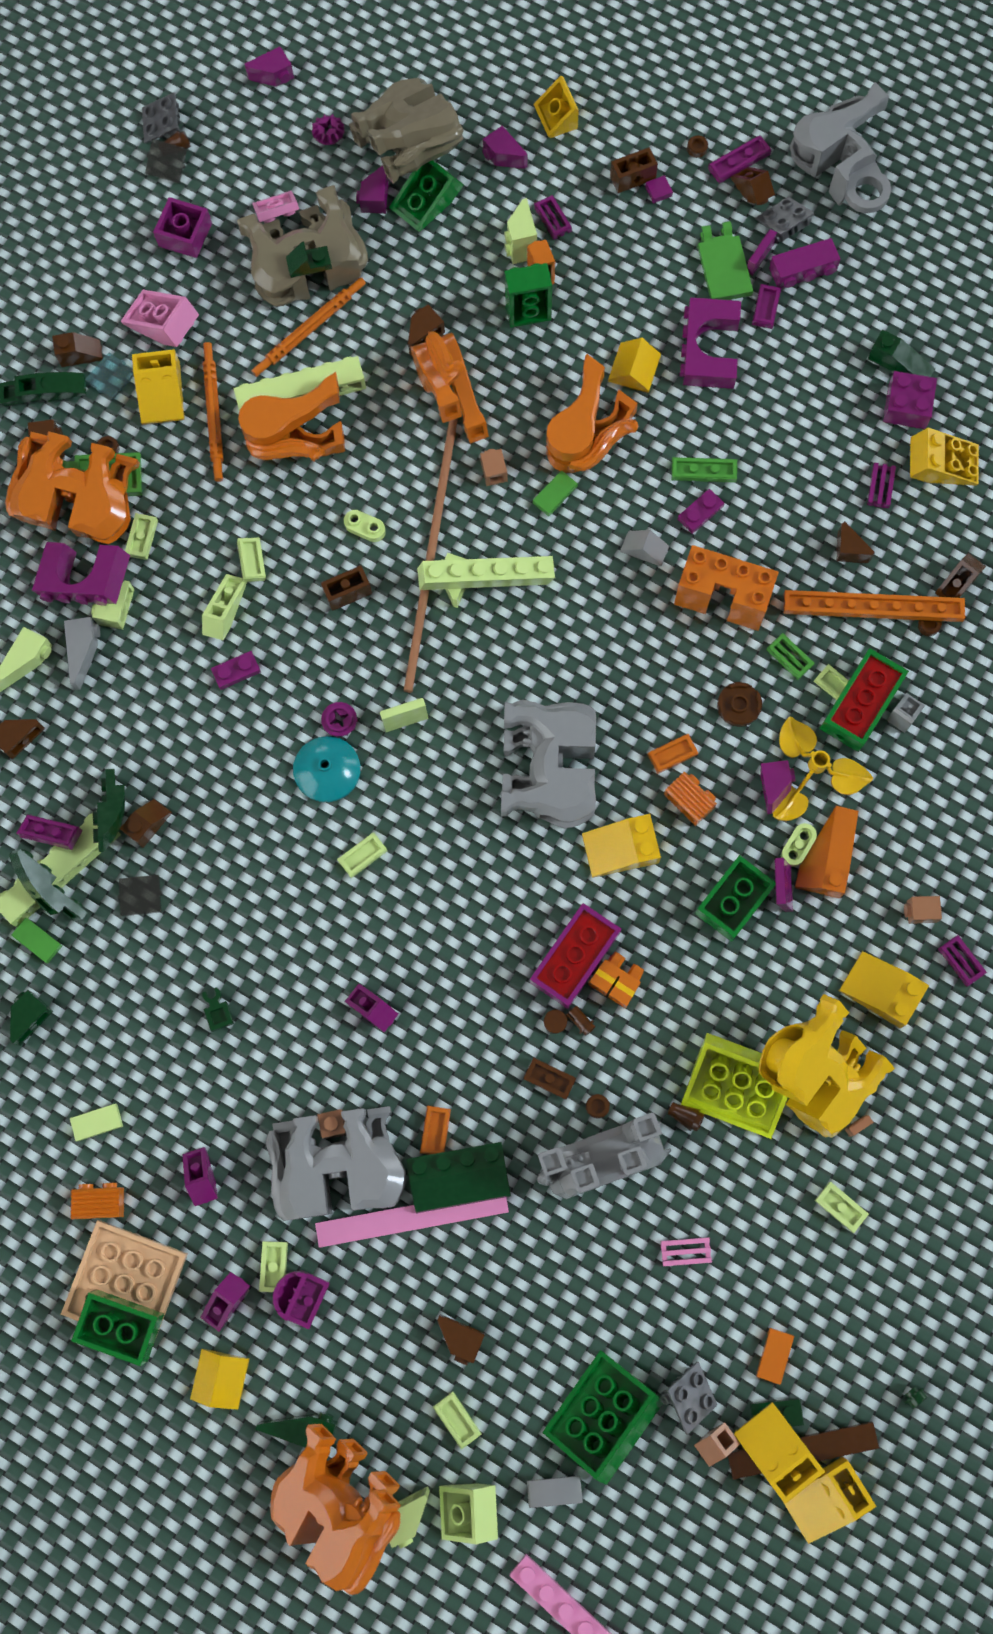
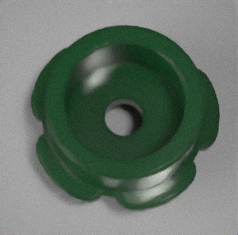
M915 1386L904 1395L907 1398L905 1404H909L912 1409L920 1405L928 1398L923 1391L924 1388L918 1389Z

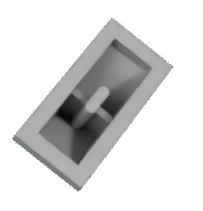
M651 530L628 531L620 552L662 566L669 545Z
M906 693L886 720L905 733L925 705Z

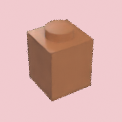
M489 449L484 453H480L486 486L508 482L502 449Z
M940 896L911 897L907 900V904H904V915L908 917V923H937L942 919Z
M339 1109L317 1114L322 1139L326 1140L346 1135L343 1127L345 1121L341 1115L343 1110Z
M724 1422L709 1431L694 1446L710 1467L726 1458L740 1443Z

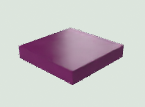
M784 857L775 858L776 903L784 912H793L791 866Z

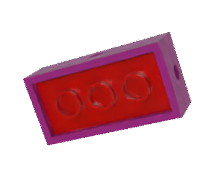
M582 903L531 976L530 984L569 1009L620 935L622 929Z

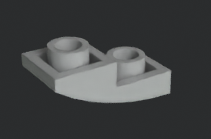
M580 1476L527 1481L529 1508L583 1503Z

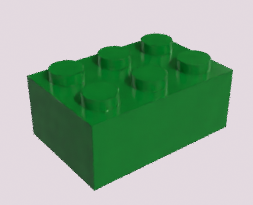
M536 263L527 267H514L510 270H505V306L510 328L552 320V282L547 263Z
M739 855L698 907L695 915L732 942L775 887L776 882Z
M96 1289L87 1295L71 1342L142 1366L148 1362L165 1313Z

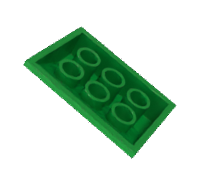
M600 1350L542 1433L594 1479L607 1485L663 1403L659 1395Z

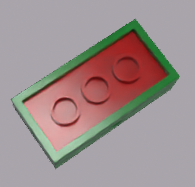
M869 648L819 729L859 752L909 671Z

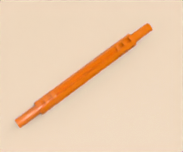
M360 277L347 289H342L265 355L266 358L251 370L255 377L259 376L271 364L275 365L350 301L352 299L351 296L366 284L365 280Z
M205 342L203 344L205 359L203 362L210 459L213 462L214 480L220 482L223 481L222 461L224 458L216 363L213 361L212 343Z

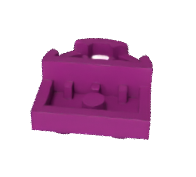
M296 1270L287 1273L278 1281L274 1288L273 1304L275 1310L284 1320H289L310 1329L330 1282L306 1271Z

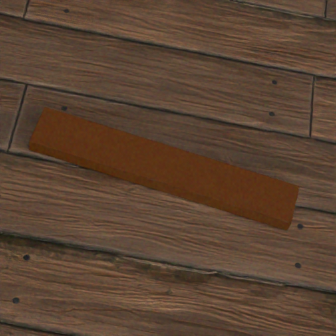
M872 1421L799 1437L817 1462L879 1449ZM745 1449L732 1451L727 1456L733 1480L762 1474Z

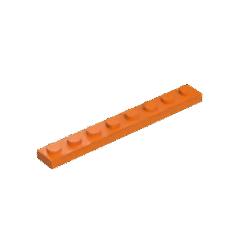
M785 590L784 614L963 622L965 620V598Z

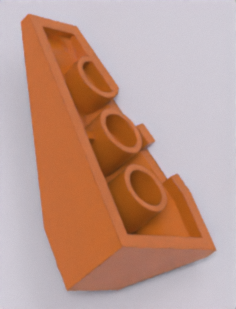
M835 806L805 859L799 865L795 888L838 899L845 894L859 811Z

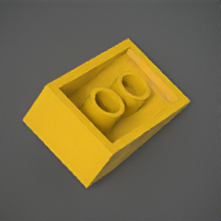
M650 814L628 818L582 833L592 878L659 864L660 851Z
M862 951L839 991L896 1027L902 1028L907 1025L929 985L912 974Z

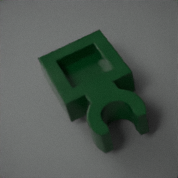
M217 987L214 988L216 995L212 999H209L207 992L202 993L203 999L210 1005V1007L204 1009L211 1032L234 1024L228 1003L226 1001L220 1003L222 993Z

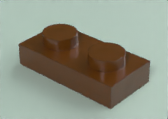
M533 1057L523 1080L567 1100L576 1078Z

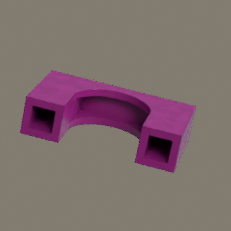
M690 297L689 306L684 307V319H687V325H683L682 338H686V344H682L681 357L685 358L684 364L681 363L680 377H683V385L734 389L737 379L738 359L709 356L701 351L696 340L702 333L709 330L738 331L741 301Z
M46 542L32 591L38 594L41 600L46 602L59 600L63 603L76 601L84 605H88L90 602L101 606L117 604L130 558L127 552L119 546L100 545L90 574L83 581L71 585L70 574L77 552L65 543Z

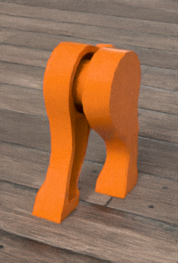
M429 331L424 343L411 346V353L424 390L427 393L432 392L436 398L442 423L460 418L463 415L464 429L470 444L489 437L485 418L476 403L467 369L455 336L452 332L440 336L434 331Z
M588 354L585 355L582 374L583 384L579 396L569 407L554 416L547 426L546 455L548 461L556 470H562L564 473H575L594 467L620 438L629 433H636L639 427L638 422L632 419L637 412L638 403L621 390L617 391L613 413L602 420H596L600 386L604 378L605 367Z
M336 372L325 378L311 392L300 397L279 398L260 395L246 401L239 411L238 420L250 454L255 458L263 460L308 457L315 462L321 456L345 452L344 430L341 421L322 434L308 433L300 427L317 416L325 408L340 403Z

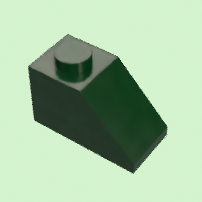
M29 990L21 992L14 999L15 1003L11 1006L10 1041L19 1046L53 1012L34 992Z

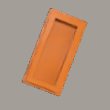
M686 734L648 752L647 755L657 774L697 756L698 751L689 734Z
M427 1106L420 1154L431 1155L445 1152L451 1109Z
M769 1328L756 1377L781 1385L794 1339L793 1335Z

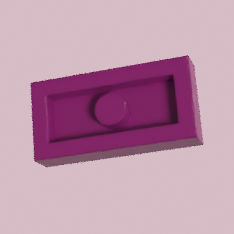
M709 488L678 515L677 520L693 534L720 511L725 503Z
M252 651L211 668L220 690L261 673Z

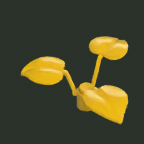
M790 716L784 722L780 731V748L790 758H796L800 754L803 757H811L808 761L810 771L797 790L791 786L789 794L772 813L773 817L780 821H791L805 813L809 801L800 791L813 773L820 774L827 769L828 773L833 775L831 778L832 787L844 795L857 793L869 784L873 777L862 765L851 759L840 758L835 760L832 765L827 752L822 750L814 752L813 749L817 743L816 734L809 726Z

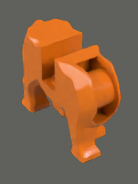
M31 432L30 437H25L18 446L17 467L10 480L5 501L8 515L32 525L56 530L65 497V501L74 503L68 528L76 536L90 538L105 544H111L120 538L127 530L131 520L127 496L128 477L133 470L139 468L140 462L138 459L117 454L115 463L111 465L109 470V462L114 458L115 451L110 447L91 443L92 453L89 456V467L86 471L77 468H64L60 455L71 447V439L68 436L48 432V435Z
M322 1424L307 1425V1446L299 1455L296 1463L283 1472L273 1486L270 1506L271 1519L285 1533L289 1546L316 1543L305 1564L316 1571L322 1583L336 1591L344 1590L350 1595H356L365 1589L373 1577L386 1546L399 1530L400 1513L398 1509L401 1505L393 1497V1494L400 1485L386 1471L371 1472L368 1477L370 1485L369 1496L363 1501L358 1490L349 1483L359 1461L365 1459L368 1452L354 1439H339L337 1454L327 1461L330 1447L334 1444L336 1438Z

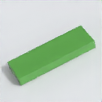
M672 457L671 480L736 483L737 459Z

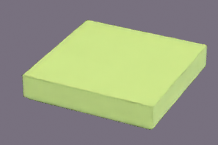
M423 698L380 712L386 732L428 719Z

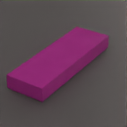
M761 135L713 161L708 165V169L720 184L731 178L735 173L771 155L772 150Z
M27 814L16 834L21 838L72 850L83 830L78 826Z

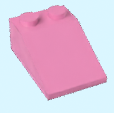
M142 290L120 322L163 345L177 347L188 330L193 326L199 314L184 296Z

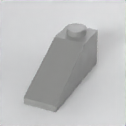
M91 617L64 621L70 684L75 690H81L98 647L97 637H100V628Z

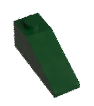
M883 329L868 357V360L892 372L897 371L931 377L935 371V367L903 339Z
M320 1412L319 1415L309 1414L261 1421L256 1425L255 1430L305 1448L307 1446V1425L322 1424L334 1436L338 1422L333 1420V1415Z

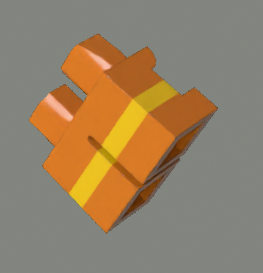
M614 952L608 960L605 959L588 985L606 996L618 978L619 980L608 998L626 1009L641 983L640 979L644 969L633 963L628 973L620 969L626 958Z

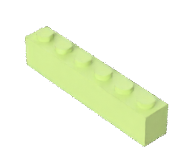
M358 356L346 357L340 361L326 362L321 366L307 367L298 372L284 373L275 378H264L259 382L242 384L239 387L233 388L239 411L246 401L260 395L279 398L303 396L315 389L325 378L336 372L338 378L339 396L366 389V384Z
M553 556L422 561L417 568L419 590L548 585L555 578Z
M93 813L89 814L80 826L83 831L72 850L53 846L49 851V855L37 861L39 864L47 865L52 870L51 873L57 877L52 885L64 887L101 853L99 852L98 843L93 842V829H98V826H93ZM119 832L117 833L112 843L121 835ZM16 879L15 885L0 894V913L10 924L18 927L25 917L29 918L40 906L29 895L20 880Z

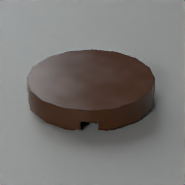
M731 683L718 696V713L726 723L732 726L743 727L750 725L761 713V695L748 683Z

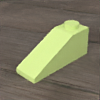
M229 574L225 575L202 614V635L224 640L232 626L247 582H243V578Z
M25 627L22 628L0 665V692L40 666L44 659L49 657L53 645L47 638Z

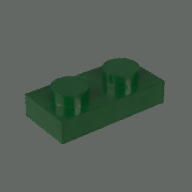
M800 1398L750 1403L752 1418L773 1402L791 1427L804 1425Z

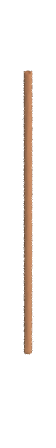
M458 418L449 421L425 561L435 560ZM420 590L404 685V692L412 693L429 590Z

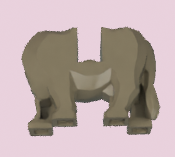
M422 78L405 79L393 83L380 94L379 99L373 102L367 110L352 113L353 122L349 123L353 139L360 148L364 147L367 143H371L372 148L379 155L391 149L396 151L397 155L381 158L385 174L393 184L399 177L417 171L429 161L448 154L463 140V128L459 123L457 113L451 102L446 101L442 94L435 96L433 85L427 84Z
M335 185L316 192L319 206L326 212V216L320 213L318 205L299 211L301 222L308 229H296L284 234L279 219L262 224L258 222L256 214H251L237 220L241 235L247 236L251 242L253 250L251 275L255 281V289L269 304L279 307L296 300L311 299L305 275L290 278L286 256L303 241L306 250L323 246L328 247L332 269L322 271L330 291L339 286L351 284L361 276L362 269L365 268L368 262V252L364 241L352 226L350 207L344 200L338 199Z

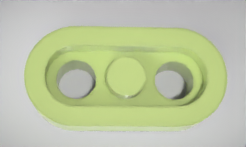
M351 510L344 517L347 531L366 540L378 542L386 534L384 523L366 513ZM353 518H358L357 522H351ZM373 526L378 527L375 531L370 530Z
M803 823L798 825L781 852V858L784 857L791 867L800 865L805 859L817 837L815 828L810 824ZM800 834H806L808 839L802 840ZM789 853H795L796 859H791Z

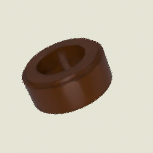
M696 135L689 139L687 152L690 156L700 158L707 153L708 141L706 138Z
M104 436L98 440L97 444L110 447L115 453H119V444L115 438Z
M919 620L918 629L925 636H934L939 632L942 624L941 621Z
M551 1010L544 1017V1026L548 1032L559 1034L567 1026V1017L560 1010Z
M592 1095L586 1102V1111L592 1118H603L609 1112V1101L603 1095Z

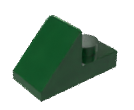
M303 241L286 256L290 278L332 269L327 246L306 250Z

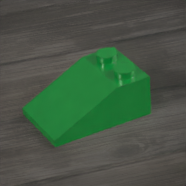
M432 160L411 173L389 208L418 232H421L453 202L464 184Z

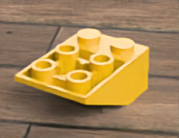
M175 349L132 354L133 374L141 424L184 420L180 361Z
M926 428L910 437V478L926 483L976 486L979 484V444Z
M773 1402L733 1433L785 1504L825 1473Z
M843 1456L823 1468L825 1473L789 1502L784 1503L808 1544L856 1521L877 1507L853 1467Z

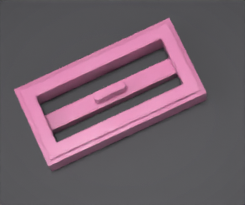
M709 1237L660 1241L663 1266L712 1263ZM704 1243L705 1247L666 1251V1246ZM705 1253L706 1257L667 1261V1256Z

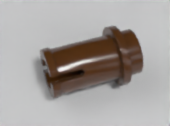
M575 1006L566 1015L579 1028L580 1034L583 1033L587 1036L596 1027L593 1024L594 1021H590L578 1006Z

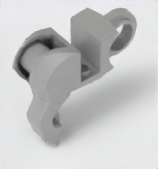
M876 82L870 87L866 96L858 95L834 104L827 112L805 115L796 124L793 132L794 137L790 144L792 159L798 167L813 177H817L841 160L842 162L835 168L829 193L838 206H841L844 199H846L850 207L861 213H874L882 209L887 204L891 193L890 181L886 175L881 173L876 163L877 155L866 140L855 131L857 127L870 117L886 109L889 95ZM864 184L872 185L878 190L880 196L874 200H865L858 196L856 188Z

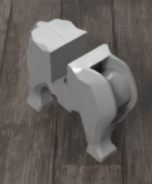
M527 700L516 701L512 704L505 702L504 728H512L517 725L525 726L515 731L504 730V756L511 755L519 748L530 747L533 757L530 763L529 777L517 774L514 776L503 774L501 817H507L512 811L519 809L533 812L538 818L564 829L579 826L594 816L596 806L595 769L562 767L563 758L594 759L596 747V710L584 703L573 702L557 703L548 706Z
M391 1107L367 1109L369 1119L366 1122V1127L363 1123L366 1109L342 1111L341 1115L345 1121L343 1127L346 1131L347 1141L335 1142L323 1148L316 1146V1140L312 1138L313 1131L319 1123L318 1116L294 1118L293 1121L273 1123V1130L269 1131L266 1138V1147L273 1165L271 1194L278 1217L283 1221L333 1214L329 1179L345 1178L346 1173L351 1210L357 1211L395 1206L405 1188L406 1170L389 1141L385 1126L387 1118L392 1113Z
M652 1112L560 1148L556 1147L538 1154L543 1170L538 1174L537 1181L544 1186H550L553 1194L569 1199L661 1165L672 1150L671 1148L664 1150L659 1136L662 1134L661 1122L657 1121L655 1113Z

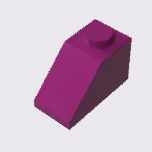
M281 46L244 64L250 81L277 87L294 78L292 64Z
M503 126L483 138L482 153L495 166L521 169L528 167V154Z
M383 165L361 181L360 191L356 192V203L360 204L361 213L386 214L389 179L385 174Z
M788 760L761 763L760 776L767 814H772L791 791L792 782H795L794 768L789 767Z
M358 984L344 1001L383 1032L392 1025L394 1019L398 1016L394 1009L361 984Z
M202 1147L182 1154L185 1188L194 1206L218 1199L216 1181L206 1148Z
M230 1272L214 1290L200 1318L220 1332L243 1300L250 1286L242 1278Z

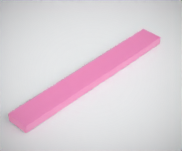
M506 1197L417 1214L414 1205L319 1222L315 1223L318 1246L320 1248L508 1213L509 1209Z

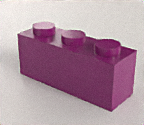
M832 238L772 256L769 269L777 287L790 288L803 281L809 282L816 277L833 274L837 271L841 259Z

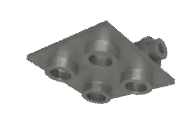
M175 92L142 107L145 144L165 134L172 136L177 131L181 132L178 126L180 125L179 103L176 101Z
M787 197L755 219L777 232L775 242L782 243L789 235L793 236L794 232L797 233L802 228L808 226L814 212L792 198Z
M699 1362L687 1368L681 1377H677L667 1390L662 1391V1396L660 1397L663 1404H673L686 1435L717 1406V1402Z

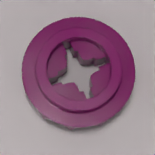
M324 114L322 118H316V122L312 124L313 137L317 142L324 145L337 143L342 139L345 132L344 124L340 117L336 118L333 114L331 116ZM328 125H331V129H329L325 134V128H327Z
M344 702L330 704L325 708L321 717L322 726L329 735L338 738L340 736H348L352 730H355L356 723L358 722L353 707ZM336 712L341 718L346 717L343 720L344 727L339 725V723H333L336 721Z

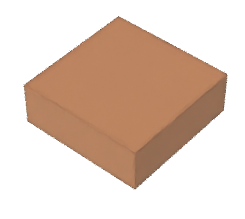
M865 1115L846 1127L845 1131L849 1137L855 1136L874 1122L869 1115Z

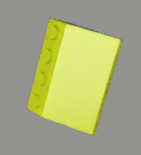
M706 1033L681 1105L700 1109L701 1113L771 1139L788 1097L773 1091L770 1083L760 1075L759 1063L762 1053Z

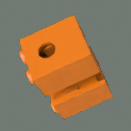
M692 545L678 585L674 605L706 614L714 589L719 591L720 586L731 589L730 594L734 595L727 621L759 631L779 571Z

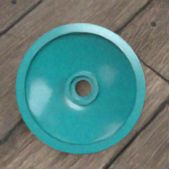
M332 736L318 737L306 743L297 753L293 764V776L298 788L304 795L318 802H334L346 797L357 785L361 772L360 760L354 748L346 741ZM323 762H328L329 766L327 768H322L321 764Z

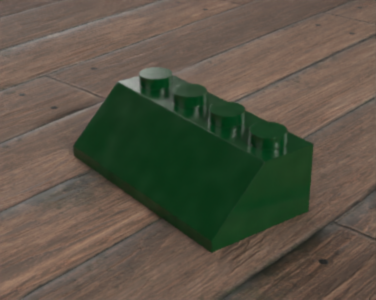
M502 1142L406 1159L416 1214L511 1197Z

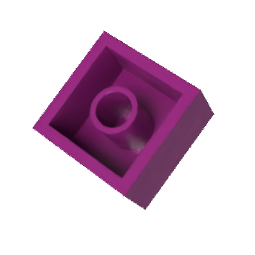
M169 197L153 233L159 247L197 258L212 226V221L207 208Z
M894 371L888 384L883 422L926 429L932 417L937 378Z

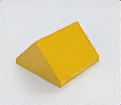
M560 76L534 103V107L549 138L578 129V107L564 77Z
M643 338L621 342L608 382L649 393L661 353Z
M201 1349L190 1400L207 1407L238 1410L250 1358Z

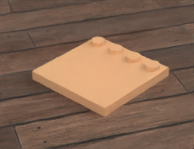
M97 1220L61 1315L78 1321L88 1293L96 1289L166 1313L188 1253Z

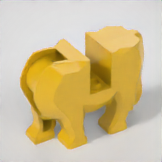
M823 994L820 998L821 1003L819 1002L816 1007V1015L811 1020L786 1026L768 1039L762 1051L759 1073L770 1083L773 1091L789 1098L786 1105L794 1111L802 1122L818 1131L822 1136L833 1138L852 1121L865 1099L876 1092L878 1085L885 1078V1075L892 1072L895 1068L886 1057L869 1050L866 1054L864 1065L860 1069L861 1065L857 1064L858 1059L866 1050V1047L856 1035L841 1030L839 1034L838 1050L831 1046L838 1028L844 1022L843 1018L849 1012L839 1000Z

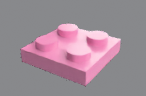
M292 191L252 203L259 222L263 221L264 223L272 222L276 219L275 217L280 215H293L296 210H299L297 200Z

